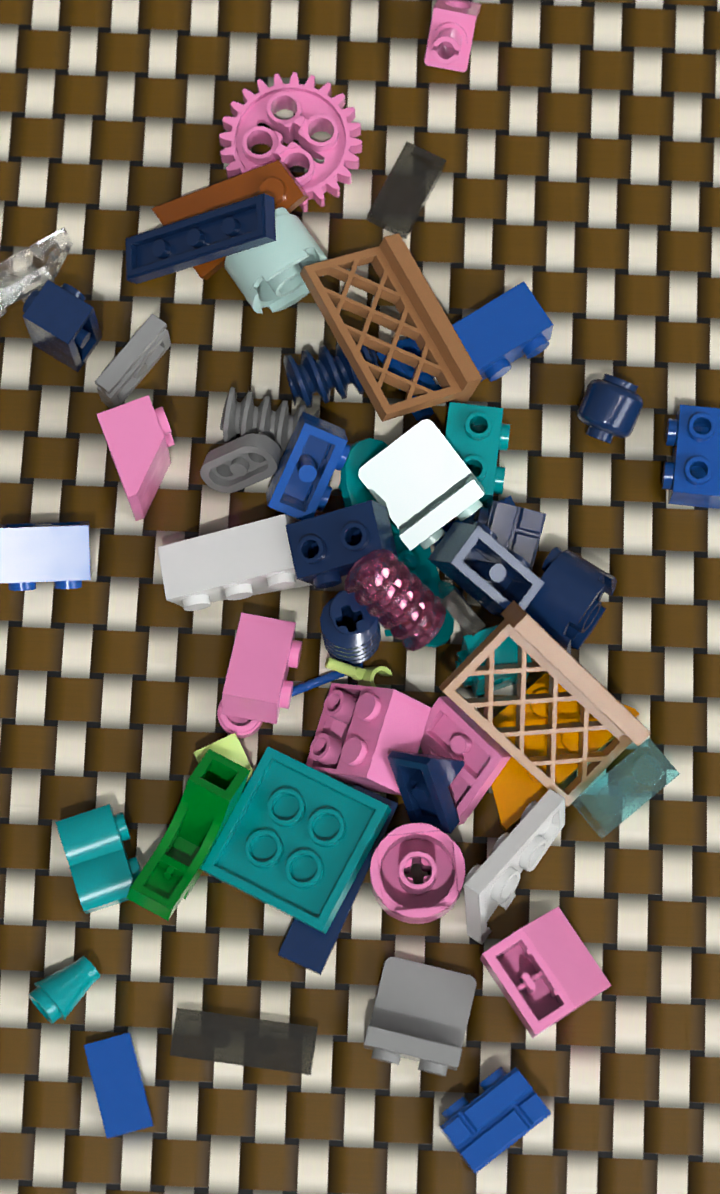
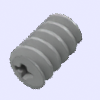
M231 387L225 401L220 429L221 431L223 430L224 443L226 444L237 439L239 435L242 437L251 433L264 434L279 445L283 456L302 412H306L305 405H300L292 416L289 415L288 401L283 400L278 409L273 411L271 409L270 396H265L259 407L254 406L253 392L248 391L242 402H237L236 390L234 387ZM319 409L314 414L317 418L319 417Z

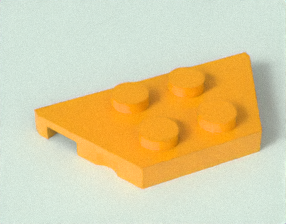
M545 673L526 690V694L549 693V674ZM558 683V692H567ZM578 701L558 702L557 724L580 722V703ZM548 703L525 704V726L548 724ZM623 704L636 718L639 716L635 708ZM508 705L493 718V725L496 728L516 727V705ZM589 713V721H598ZM608 730L588 731V752H598L614 736ZM579 732L556 734V755L578 753ZM547 734L524 736V754L527 757L547 755ZM515 736L507 737L515 745ZM513 757L510 758L490 786L501 828L507 832L521 819L526 807L532 801L538 802L548 791ZM578 763L555 765V783L557 785L562 784L577 771ZM546 765L538 766L543 772L546 773Z

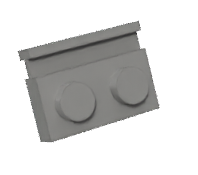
M153 313L95 381V384L98 385L97 390L101 402L111 409L120 406L171 346L169 332L165 329L167 324Z

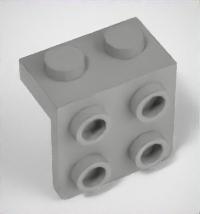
M398 957L388 958L384 963L364 1048L373 1050L371 1055L373 1059L399 1065L401 1057L418 1061V1070L435 1075L446 1076L447 1069L457 1071L476 990V980L467 974Z

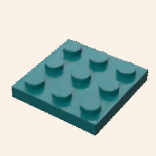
M268 746L201 870L326 935L392 809L388 805Z

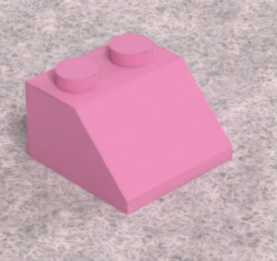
M149 395L96 414L136 521L145 518L171 464L168 447L175 445L163 407L154 409Z

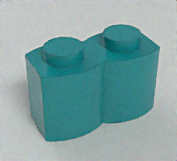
M109 804L57 821L56 825L83 911L89 914L128 901L126 898L129 889L142 870L137 856L128 859L123 841L131 839L123 812L114 815L113 809Z

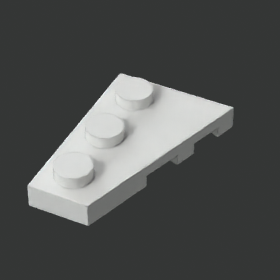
M549 789L538 802L532 801L526 807L521 816L520 823L510 834L505 832L499 837L488 859L482 865H475L468 872L464 880L467 935L480 944H483L491 933V929L487 927V921L498 905L506 910L515 898L514 891L520 881V873L523 869L528 872L535 869L565 825V798L553 790Z

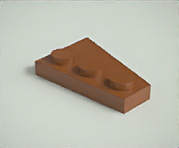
M277 160L151 209L163 226L264 193L274 197L275 209L284 207L288 213L292 212L309 197L284 162ZM226 257L206 262L193 268L202 279L207 280L225 266Z

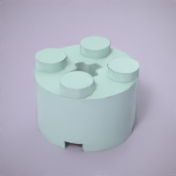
M284 207L275 209L276 241L226 256L224 263L226 271L253 310L260 314H263V307H269L274 313L284 310L303 299L310 293L300 275L303 266L328 260L301 220L296 215L289 214Z

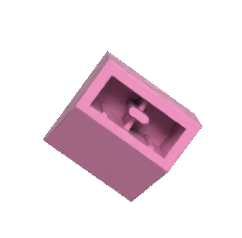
M331 683L328 695L324 701V708L314 740L310 746L306 765L347 784L358 785L370 791L401 795L388 760V755L392 750L418 753L431 707L392 688Z
M559 906L515 931L482 953L480 958L532 1038L612 986Z

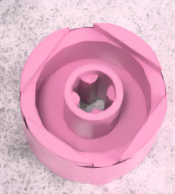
M425 823L405 824L391 831L377 846L371 859L370 882L376 901L387 915L410 924L429 923L447 914L460 897L465 880L463 854L454 840L440 829ZM412 864H420L422 871L430 872V875L424 877L423 884H414L413 878L405 877L404 874L411 872Z

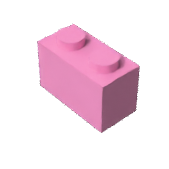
M241 613L222 693L223 715L277 724L280 708L289 709L294 684L293 681H287L289 667L298 668L302 651V641L295 640L296 622Z

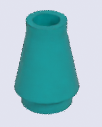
M81 956L74 963L34 983L36 989L28 994V996L44 1018L53 1024L59 1018L65 1020L92 984L101 976L93 964L85 956Z

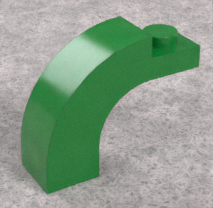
M208 749L189 777L178 809L165 835L131 885L126 899L167 921L170 919L181 900L187 898L203 872L201 868L236 806L250 770Z

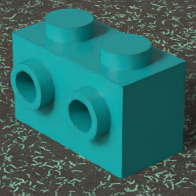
M449 402L445 438L484 487L485 495L479 498V500L483 504L482 506L485 507L487 499H493V493L502 494L505 467L497 466L499 450H508L511 424L502 423L504 408Z

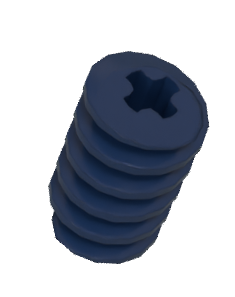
M336 342L335 356L330 353L326 345L319 346L317 360L313 358L308 350H303L301 352L300 365L295 362L291 354L284 355V369L294 406L296 405V398L300 397L307 408L312 407L314 393H318L325 404L329 403L332 388H335L341 398L345 399L347 398L348 384H353L359 394H364L365 390L338 342ZM362 345L360 352L365 361L379 367L375 350Z
M355 590L340 591L334 598L330 599L322 610L320 624L324 645L332 658L350 665L362 664L375 654L380 644L381 633L378 609L373 600L363 592ZM353 626L355 631L348 632L347 627Z

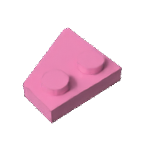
M439 697L432 706L420 747L424 754L465 762L464 767L448 787L460 820L458 825L464 824L512 756L449 697Z

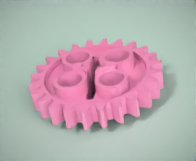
M295 72L292 73L290 82L287 84H283L279 74H274V86L269 88L261 79L257 80L258 93L253 94L244 88L242 95L245 104L232 101L230 107L234 117H223L222 119L223 128L228 132L219 134L220 145L225 147V149L220 151L222 163H230L226 167L228 179L277 160L284 162L288 169L294 166H302L308 172L301 177H295V179L309 198L300 204V208L304 213L307 212L308 200L314 199L319 206H325L324 193L328 192L335 197H339L340 187L337 181L350 185L352 176L348 169L359 168V157L355 154L362 152V140L357 139L361 135L360 123H351L355 119L354 107L343 109L345 105V95L343 93L331 98V83L329 82L319 90L316 89L315 76L313 75L308 78L305 85L299 84L298 75ZM284 109L295 113L292 118L287 120H281L274 116L278 111ZM265 123L269 126V128L264 126H258V124ZM317 132H327L332 136L326 142H316L310 138ZM294 140H298V141H299V145H298L297 143L293 142V141H294ZM283 141H284L285 143L289 144V145H288V146H284V145H283ZM257 144H266L271 147L267 153L257 155L250 151ZM313 158L324 160V162L319 164Z

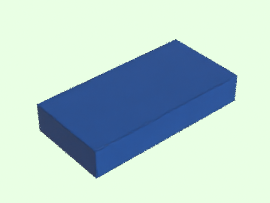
M131 1033L84 1045L107 1139L153 1127L154 1122Z

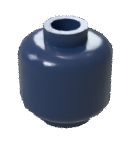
M604 374L602 380L594 379L590 381L577 411L578 419L585 425H588L585 434L611 444L613 436L619 438L629 437L633 432L643 407V399L636 393L638 386L609 374Z

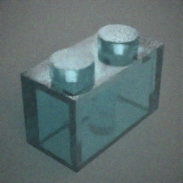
M649 738L578 796L572 804L599 837L603 839L679 775V772Z

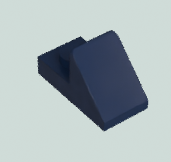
M392 750L388 755V760L410 822L430 824L444 833L451 834L460 820L448 787L464 767L465 762L430 754Z

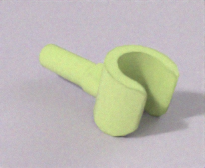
M328 657L325 663L326 668L352 677L361 686L377 687L374 683V676L376 674L392 676L391 670L384 666L355 667Z

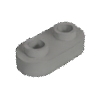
M256 433L246 434L209 451L200 471L201 478L205 484L216 491L223 493L237 492L273 476L279 465L282 452L279 445L269 436Z

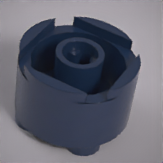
M556 546L548 554L542 566V570L545 573L541 580L544 584L525 611L571 654V646L578 650L596 627L606 609L601 606L602 602L600 600L604 592L612 597L617 579L569 549L563 551Z

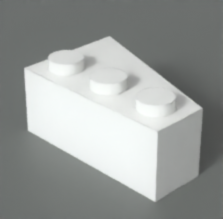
M286 514L157 547L166 600L182 606L185 611H196L210 607L211 602L241 600L252 595L312 585L296 578L285 525L298 521Z

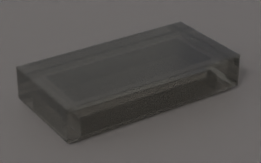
M406 142L367 214V221L394 234L399 233L402 238L407 239L446 166V160Z

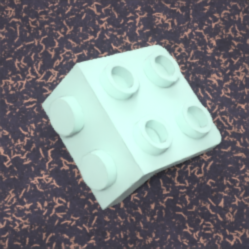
M423 419L362 465L358 472L360 480L377 502L387 507L389 517L400 530L399 537L410 551L419 544L423 550L427 549L445 535L446 532L442 529V526L456 516L462 522L483 505L479 498L485 495L484 487L430 419Z

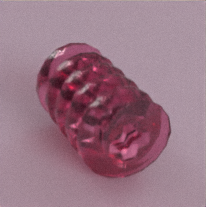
M380 549L363 556L354 564L345 580V590L347 593L355 592L356 601L360 605H367L369 614L372 617H379V622L384 628H391L393 637L403 640L402 644L407 650L415 651L423 648L438 634L446 616L445 604L439 597L434 596L427 585H423L415 574L410 573L408 567L403 562L398 561V558L392 551Z

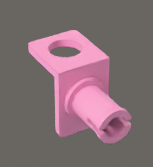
M464 0L436 1L424 60L426 65L458 72H465L467 70L475 24L481 4Z

